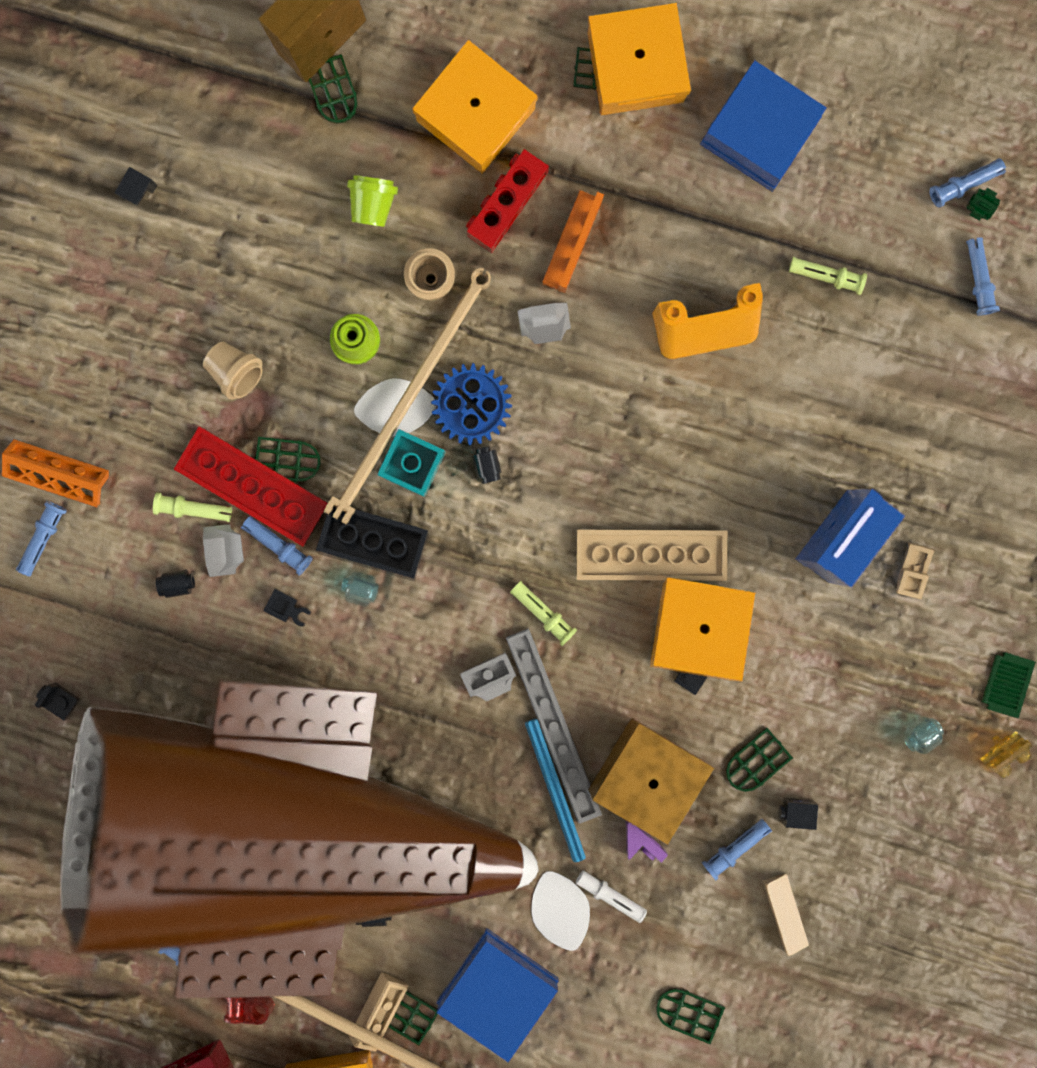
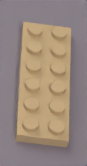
M577 530L576 580H666L667 577L687 581H727L728 531Z

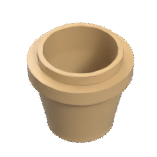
M426 248L415 252L408 259L404 268V280L413 295L422 300L432 301L444 297L451 290L455 281V270L452 261L445 253L437 249ZM429 275H433L436 278L432 284L426 281Z
M219 342L213 346L203 361V368L221 387L222 394L231 400L242 398L250 393L259 382L263 371L262 361L256 355L247 354L226 342Z

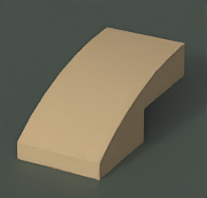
M908 542L900 569L897 594L922 599L929 578L927 572L934 553L933 548Z

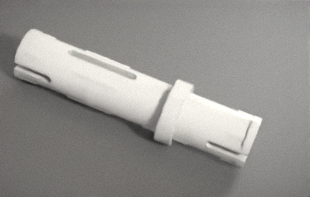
M585 871L579 874L576 884L594 894L593 897L595 899H602L638 923L643 921L647 914L646 909L609 887L606 881H600Z

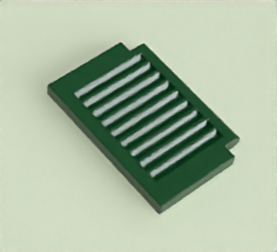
M1003 652L1002 656L995 655L981 701L987 704L986 709L1019 719L1036 662Z

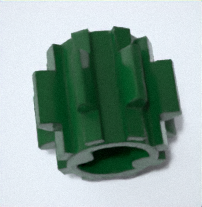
M988 187L985 190L977 189L967 203L966 209L971 211L969 215L978 221L981 218L985 220L990 219L1001 201L996 198L998 193Z

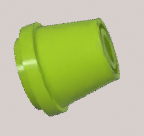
M357 175L353 176V180H348L351 222L385 227L394 196L398 194V187L393 186L394 181Z
M346 315L340 318L332 327L330 333L331 348L335 355L345 363L352 365L366 363L376 355L380 347L379 330L375 323L364 315ZM351 331L357 333V337L354 340L348 339V334Z

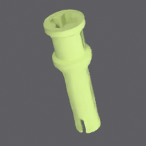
M796 257L792 258L789 268L790 273L831 283L838 290L841 288L855 291L856 295L862 294L867 280V273L857 274L847 271L845 267L838 270ZM806 267L816 271L824 272L825 274L816 273L813 271L806 270L804 268ZM847 279L856 281V283L849 282Z
M156 492L154 497V515L166 513L173 514L175 518L189 515L227 522L231 520V515H224L221 512L232 513V506L187 501L183 496L168 497L163 496L160 492Z
M521 581L511 590L510 594L514 595L544 624L543 627L546 632L550 631L560 640L561 646L576 633L577 629L575 627L571 628L561 618L562 615L560 613L551 611Z

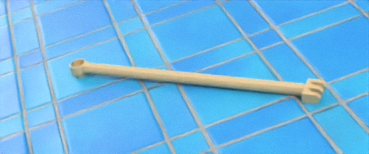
M478 268L471 274L470 286L340 499L332 496L324 512L330 514L334 506L337 507L333 515L335 519H338L344 511L346 514L342 519V523L345 525L355 512V509L350 505L479 293L481 290L489 287L491 276L488 271L484 276L486 280L484 284L476 282L477 278L483 277L484 268Z
M303 996L275 997L412 1068H442Z

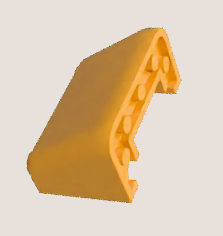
M760 283L742 287L738 291L736 296L737 304L733 308L688 318L685 306L677 300L658 303L652 314L661 354L668 359H677L752 343L759 334L763 301Z

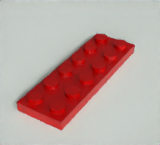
M201 426L196 430L174 467L175 471L302 547L306 545L328 505V502Z

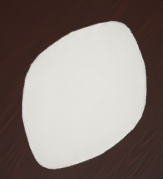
M392 378L373 386L355 405V415L366 426L380 433L410 382ZM421 388L393 436L396 435L398 429L410 433L422 426L430 418L432 411L437 406L431 404V401L435 399L425 389Z
M552 871L545 872L540 878L533 894V922L550 942L563 949L574 951L579 948L588 930L590 917L589 902L581 889L571 880Z

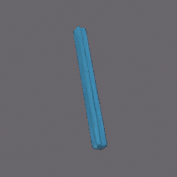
M531 719L525 722L529 738L573 862H580L586 857L539 722L537 719Z

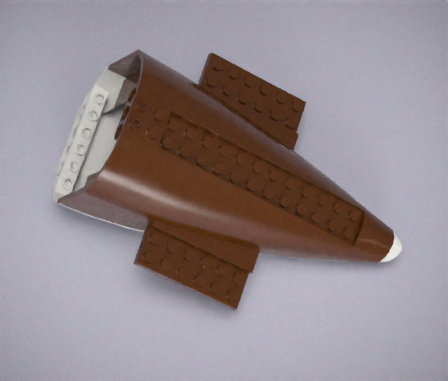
M219 680L212 727L145 713L89 707L86 710L80 726L75 746L62 840L60 887L61 913L72 953L126 952L180 947L173 993L175 999L331 995L337 950H341L345 925L413 913L516 890L528 885L536 877L539 870L537 860L532 851L518 840L418 794L368 776L372 752L369 741L377 693L374 691Z

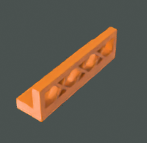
M579 191L543 279V285L563 293L566 292L602 204L604 194L597 192L596 196H593L584 191Z
M15 439L2 453L3 477L94 507H98L100 504L101 488L109 478V470ZM10 464L17 466L22 472L10 470ZM33 473L41 474L46 480L38 479ZM57 481H64L70 488L62 487ZM81 488L93 491V497L86 495Z

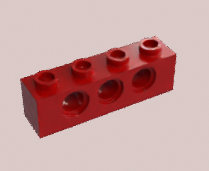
M525 149L520 155L518 153L514 155L509 163L511 168L508 173L500 175L494 185L496 190L492 196L488 194L480 205L482 210L478 216L473 215L466 225L468 229L467 237L491 254L549 171V166ZM517 175H523L527 181L522 185H518L513 179ZM508 195L513 201L509 205H502L499 202L500 197ZM488 216H495L499 220L494 226H489L484 221Z

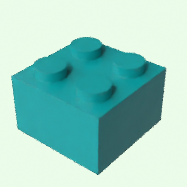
M398 429L377 475L426 497L446 451Z

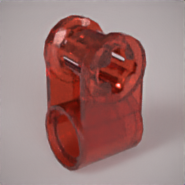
M271 997L225 998L227 1001V1013L224 1015L223 1021L230 1024L261 1025L267 1021L273 1012L274 1001ZM256 1006H262L265 1009L266 1013H259L256 1010Z

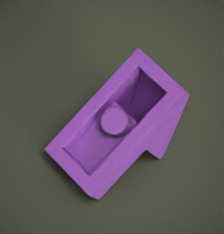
M625 820L628 860L644 846L642 851L651 860L657 858L662 863L668 856L666 850L647 832Z

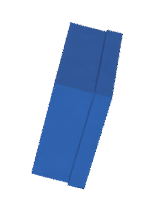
M754 60L743 79L739 81L708 128V132L700 145L773 192L822 118L827 107Z
M873 489L847 490L795 560L803 566L810 568L828 583L852 588L904 519L905 515L882 499V496Z
M486 928L437 999V1014L509 1063L558 992L557 983L559 979Z

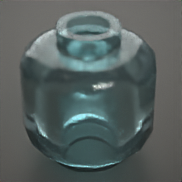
M358 571L352 572L349 578L344 577L341 586V592L345 593L346 602L367 607L370 602H375L379 589V583H376L373 575Z
M922 717L907 726L905 730V743L911 751L927 754L942 744L944 730L937 720Z

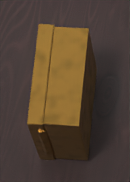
M276 0L263 13L259 21L277 54L307 83L318 69L366 22V18L359 0Z
M631 718L588 791L594 802L668 845L714 770V767L636 719Z

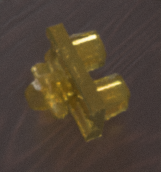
M1016 731L1012 735L1008 734L1003 739L995 735L992 737L995 745L989 749L990 752L981 758V761L994 773L1002 778H1006L1012 773V768L1010 767L1012 762L1016 760L1021 764L1031 759L1029 749L1032 748V745Z

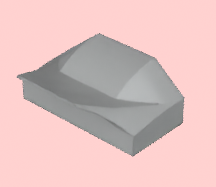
M552 303L518 310L521 337L527 336L534 344L560 341L566 330L571 329L567 303Z
M230 524L203 528L205 562L209 577L236 574V568L244 561L241 534L233 531Z
M505 652L460 673V676L470 697L478 696L487 702L510 691L512 679L516 674Z

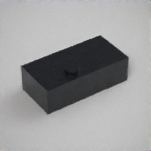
M335 506L330 514H327L316 549L318 554L415 582L429 536L428 530L356 509L346 525L342 523V519L346 514L344 511L338 519L333 517L337 509Z

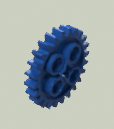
M472 363L470 370H467L465 365L462 364V372L458 373L455 368H452V377L444 374L446 382H437L441 391H433L438 400L431 401V404L438 406V409L432 411V414L440 415V418L435 423L437 425L444 423L441 430L442 433L448 430L451 431L449 439H453L457 435L459 436V444L463 442L464 438H467L469 445H472L473 439H477L481 445L482 437L485 436L491 441L490 433L493 432L498 436L500 435L498 426L506 428L507 425L502 419L511 417L509 413L505 412V409L512 408V404L506 403V400L512 398L511 394H504L508 385H499L502 381V376L494 379L495 371L493 369L487 374L485 373V365L477 371L475 363ZM469 381L479 383L480 388L476 393H469L465 387ZM456 388H460L471 401L477 400V408L488 418L486 422L479 417L474 409H466L468 406L467 402L458 394ZM453 397L460 399V408L450 410L447 407L449 399ZM487 399H493L497 404L496 409L492 412H487L482 407L483 402ZM468 416H475L478 419V425L473 429H469L464 425V420Z

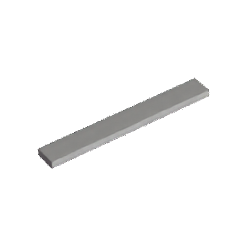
M529 628L506 637L578 823L580 824L601 816L602 813L598 803L591 799V794L588 791L591 785Z

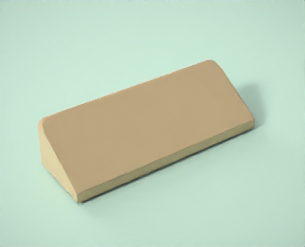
M785 873L762 881L784 952L787 956H790L809 946L788 876Z
M381 972L356 1024L383 1037L409 987L408 984ZM349 1035L355 1048L376 1052L377 1049Z

